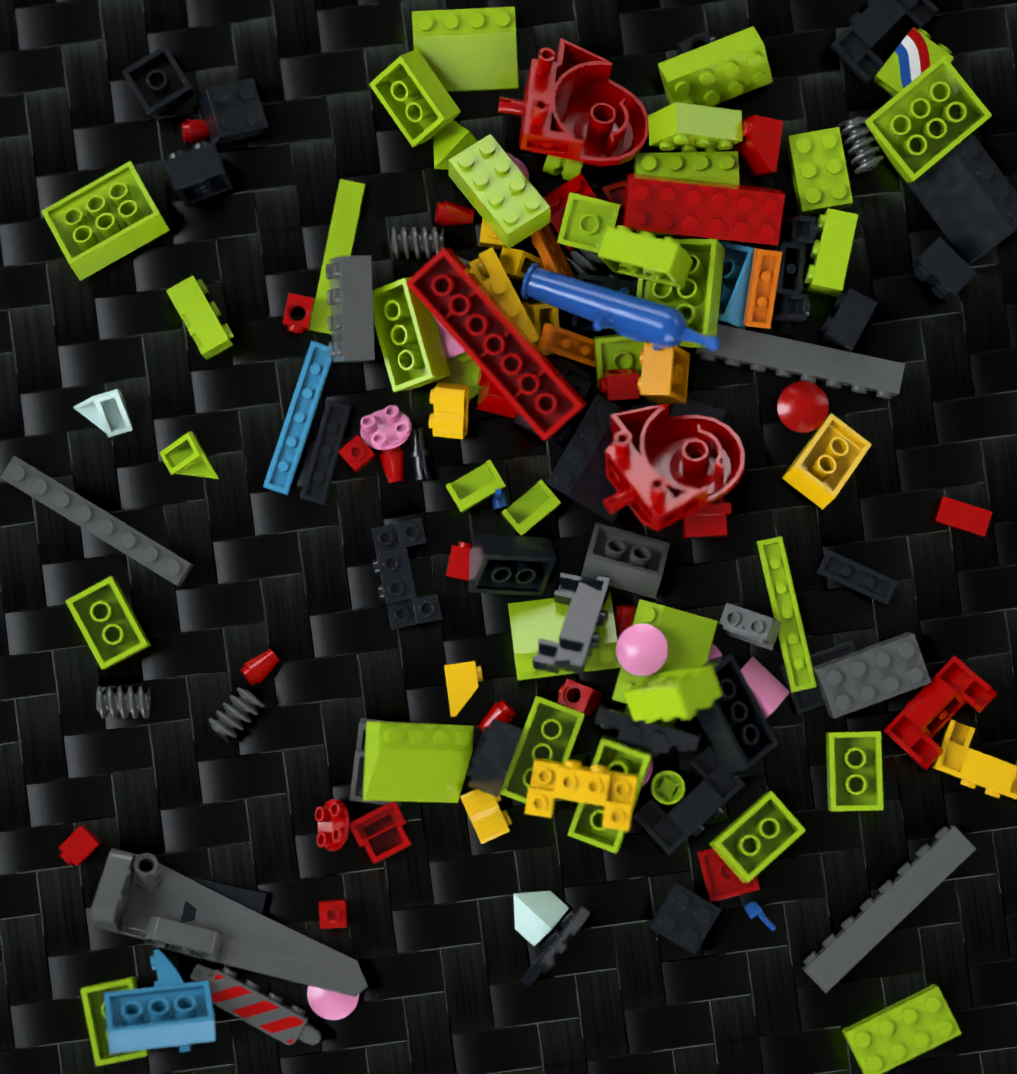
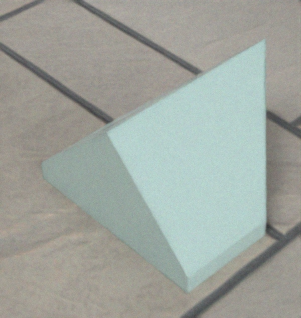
M118 389L92 396L73 407L104 431L108 437L133 430L122 392Z
M551 891L513 894L515 929L533 946L553 929L569 909Z

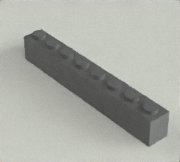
M718 324L717 337L721 342L720 348L716 351H710L707 348H696L695 354H699L702 360L715 362V358L726 360V365L740 367L742 363L751 365L750 369L758 372H765L766 369L775 370V375L790 378L791 374L801 376L802 381L816 383V379L826 381V386L841 388L842 385L852 387L851 391L866 394L867 390L877 392V397L892 399V396L899 394L905 364L721 324Z
M13 456L0 477L179 587L193 567V564L16 456Z
M951 825L949 828L946 826L942 827L934 835L936 840L930 846L926 843L916 852L918 857L911 864L906 862L897 871L899 876L892 882L890 879L887 880L878 889L880 894L874 900L871 897L868 898L859 907L862 911L855 918L852 915L841 924L843 929L836 936L832 933L823 941L822 945L824 948L818 953L813 951L803 961L805 966L802 969L825 993L976 850L955 826Z

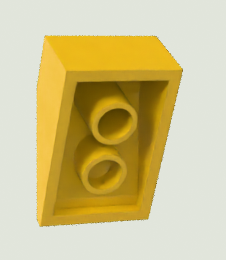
M831 413L794 460L782 479L823 510L837 496L872 444Z

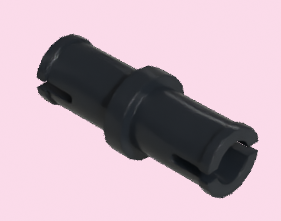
M416 428L411 429L409 439L412 453H409V456L413 460L415 482L431 480L428 463L430 453L429 450H426L424 428H418V430Z

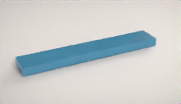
M315 341L310 343L263 485L264 488L285 495L289 494L333 361V357L329 356V346Z

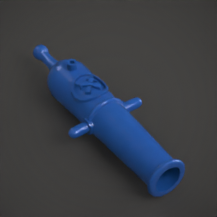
M533 263L525 274L521 288L523 299L533 298L593 321V327L597 331L603 328H611L615 330V333L632 340L653 344V349L657 351L662 348H672L682 341L706 346L710 351H716L720 348L721 342L718 337H709L687 327L686 319L675 308L629 295V290L626 287L615 291L541 269L538 263Z

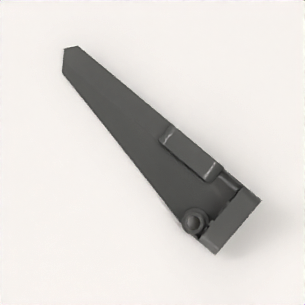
M115 848L111 849L91 909L93 927L143 939L145 943L157 948L352 997L368 988L357 960L158 863L157 858L150 853L137 855ZM145 865L154 867L150 872L141 871V868ZM186 900L196 908L195 920L180 923Z

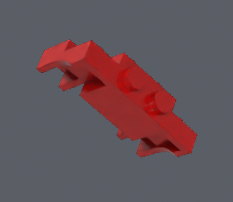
M953 656L931 679V683L926 684L883 731L906 751L911 758L927 770L943 753L942 748L932 740L938 731L966 702L980 713L997 693L961 660Z

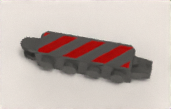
M198 963L194 968L190 978L195 982L209 981L211 1002L214 1005L286 1045L294 1044L297 1039L311 1045L320 1042L322 1033L307 1023L309 1017L305 1016L306 1011L299 1006L293 1004L289 1007L282 1003L283 998L273 992H269L267 995L259 990L261 987L259 984L249 979L246 982L237 978L238 973L224 966L223 970L219 967L215 970Z

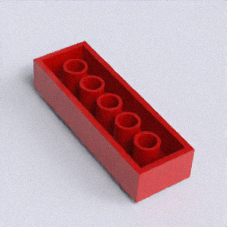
M628 173L621 224L623 227L631 230L778 246L785 193L780 189Z

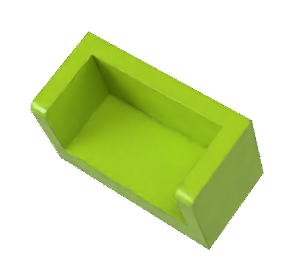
M490 459L453 483L445 485L461 513L494 495L496 489L502 490L506 487Z
M540 479L535 486L511 506L503 510L501 514L516 532L523 536L557 508L561 502Z

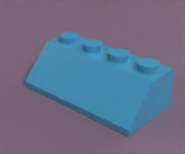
M209 981L104 993L110 1054L215 1041L214 1015Z

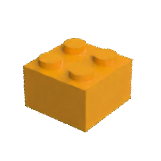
M644 343V349L640 353V364L642 366V375L638 379L640 395L657 404H686L690 353L677 345L657 351L653 349V344Z

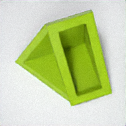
M454 120L433 137L434 169L448 170V160L478 142L470 131Z
M192 431L187 432L159 452L171 475L181 474L219 479L196 435Z

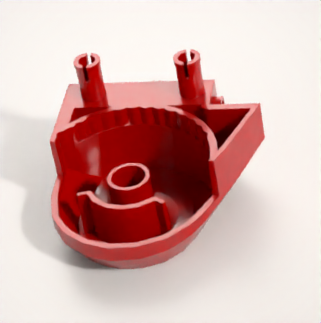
M562 38L559 41L555 62H553L555 52L550 48H542L539 51L538 59H532L525 87L524 101L500 96L498 113L522 116L519 146L523 150L566 158L593 167L615 166L632 160L640 153L649 136L648 114L644 105L629 90L609 79L613 63Z
M669 404L654 405L610 415V429L614 436V442L605 449L606 477L618 491L603 500L606 509H610V514L628 505L643 525L660 530L726 495L738 484L744 472V448L740 437L728 425L716 418L702 415L670 417Z

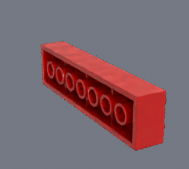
M443 248L406 282L407 286L544 441L555 434L587 405L451 248Z

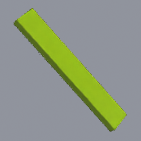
M342 179L339 181L309 328L310 331L332 335V331L328 330V316H331V305L327 304V290H330V279L327 280L326 265L329 264L330 259L339 256H351L365 184Z
M780 536L757 541L773 617L782 623L778 639L790 691L794 693L816 688L817 684L783 538Z

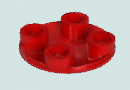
M805 381L796 382L786 387L782 391L777 403V414L782 423L790 430L799 433H809L819 428L826 420L829 411L828 399L823 390L817 385Z
M331 799L323 807H317L315 811V819L318 821L316 841L319 847L336 851L344 845L348 837L350 820L345 804L339 799Z

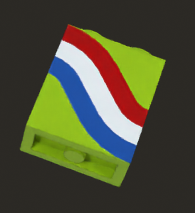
M913 27L877 73L873 81L895 96L943 55L950 63L954 57L951 56L952 52L942 44L937 45L931 41V36L926 31L920 28L917 30Z

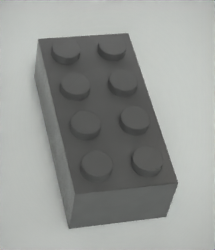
M371 255L339 256L330 259L329 264L326 265L327 280L330 279V290H327V304L331 305V316H328V330L332 331V342H329V356L333 357V363L375 360Z
M910 632L813 667L826 709L832 718L843 716L931 683L915 635Z

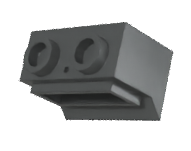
M726 603L719 624L723 625L722 629L726 630L725 635L769 650H773L782 624L768 616Z

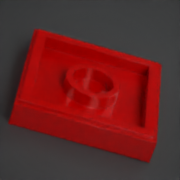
M713 848L697 852L710 903L760 890L757 875L750 882L743 883Z

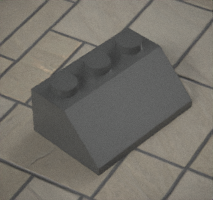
M595 523L581 577L610 578L611 587L655 599L662 579L670 543Z

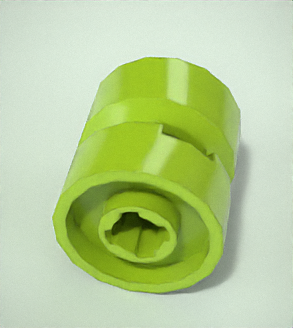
M548 155L542 171L553 176L562 174L564 180L570 181L581 173L584 164Z
M662 770L652 778L650 792L658 802L666 805L674 804L683 797L685 783L676 772Z

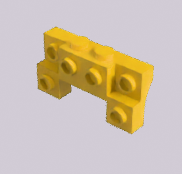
M493 247L480 253L477 259L469 262L470 271L531 341L536 344L540 341V338Z
M950 719L940 742L943 753L935 760L933 768L962 779L961 785L975 789L976 785L986 788L985 794L999 799L1002 794L1017 800V761L1013 765L969 748L976 728Z
M536 758L533 763L531 785L528 788L525 814L551 818L554 812L555 798L605 806L602 827L629 831L639 775L607 770V766L592 764L591 767L581 766V762L576 760H566L563 763Z

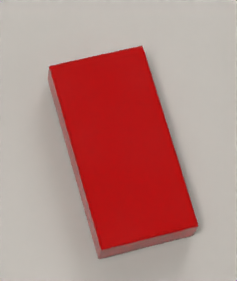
M943 496L935 522L985 537L992 512Z

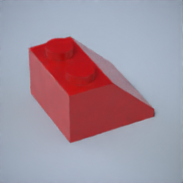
M758 115L742 119L743 141L733 145V149L738 151V157L751 177H760L776 172L783 121Z
M581 173L543 197L550 206V222L558 234L569 192L597 199ZM566 245L569 251L575 249V247Z

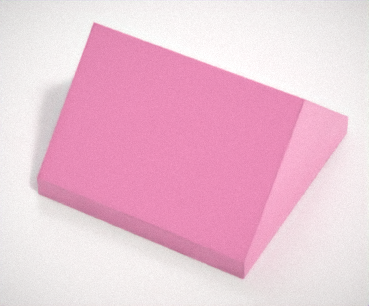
M752 656L740 670L766 719L790 692Z

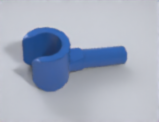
M496 489L495 495L490 496L494 510L509 505L506 494L501 489Z
M753 901L744 906L750 919L759 916L760 920L771 931L776 929L774 923L763 913L757 902Z

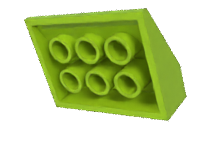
M515 7L412 11L414 50L418 49L447 92L518 89Z
M943 55L864 122L891 164L903 179L909 183L915 181L988 120L992 114Z
M738 151L638 153L634 157L633 173L739 185ZM636 230V234H641V232H648V231H639V230ZM648 232L655 236H685L676 234Z
M131 161L41 211L69 265L80 281L170 231Z
M675 239L680 242L679 245L687 250L686 253L693 260L684 289L638 278L636 297L675 308L686 319L687 327L697 333L709 337H717L725 248L717 239ZM682 341L677 345L690 348H707L706 346L688 341Z
M610 591L604 607V611L608 612L605 626H600L598 632L601 634L598 648H593L591 657H588L584 672L621 667L616 654L618 640ZM554 598L509 603L508 608L517 680L574 674V672L561 669L559 674L534 669L532 663L533 656H537L539 650V638L560 643L559 636L569 605L556 603Z
M640 599L633 625L648 624L660 630L667 641L668 658L658 671L647 676L633 675L621 666L612 700L627 704L623 692L658 672L697 668L708 662L718 621ZM692 717L687 718V719H684V720L691 721V720H692Z
M366 722L363 800L458 803L472 755L473 726Z

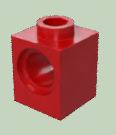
M292 293L288 294L283 318V325L288 327L287 331L303 334V330L310 331L309 328L315 303L314 298ZM297 308H302L306 312L304 319L301 321L292 319V312Z
M634 368L603 370V378L599 379L600 392L604 393L608 401L639 399L638 372Z
M358 435L338 451L356 473L376 457Z
M458 542V546L452 545L446 577L469 581L470 551L473 544Z
M566 679L565 684L559 689L557 703L593 717L603 693ZM581 692L579 701L575 703V695Z
M81 825L58 848L62 851L60 856L70 866L73 863L78 866L102 842L85 825Z
M346 899L323 900L319 902L320 929L348 926Z

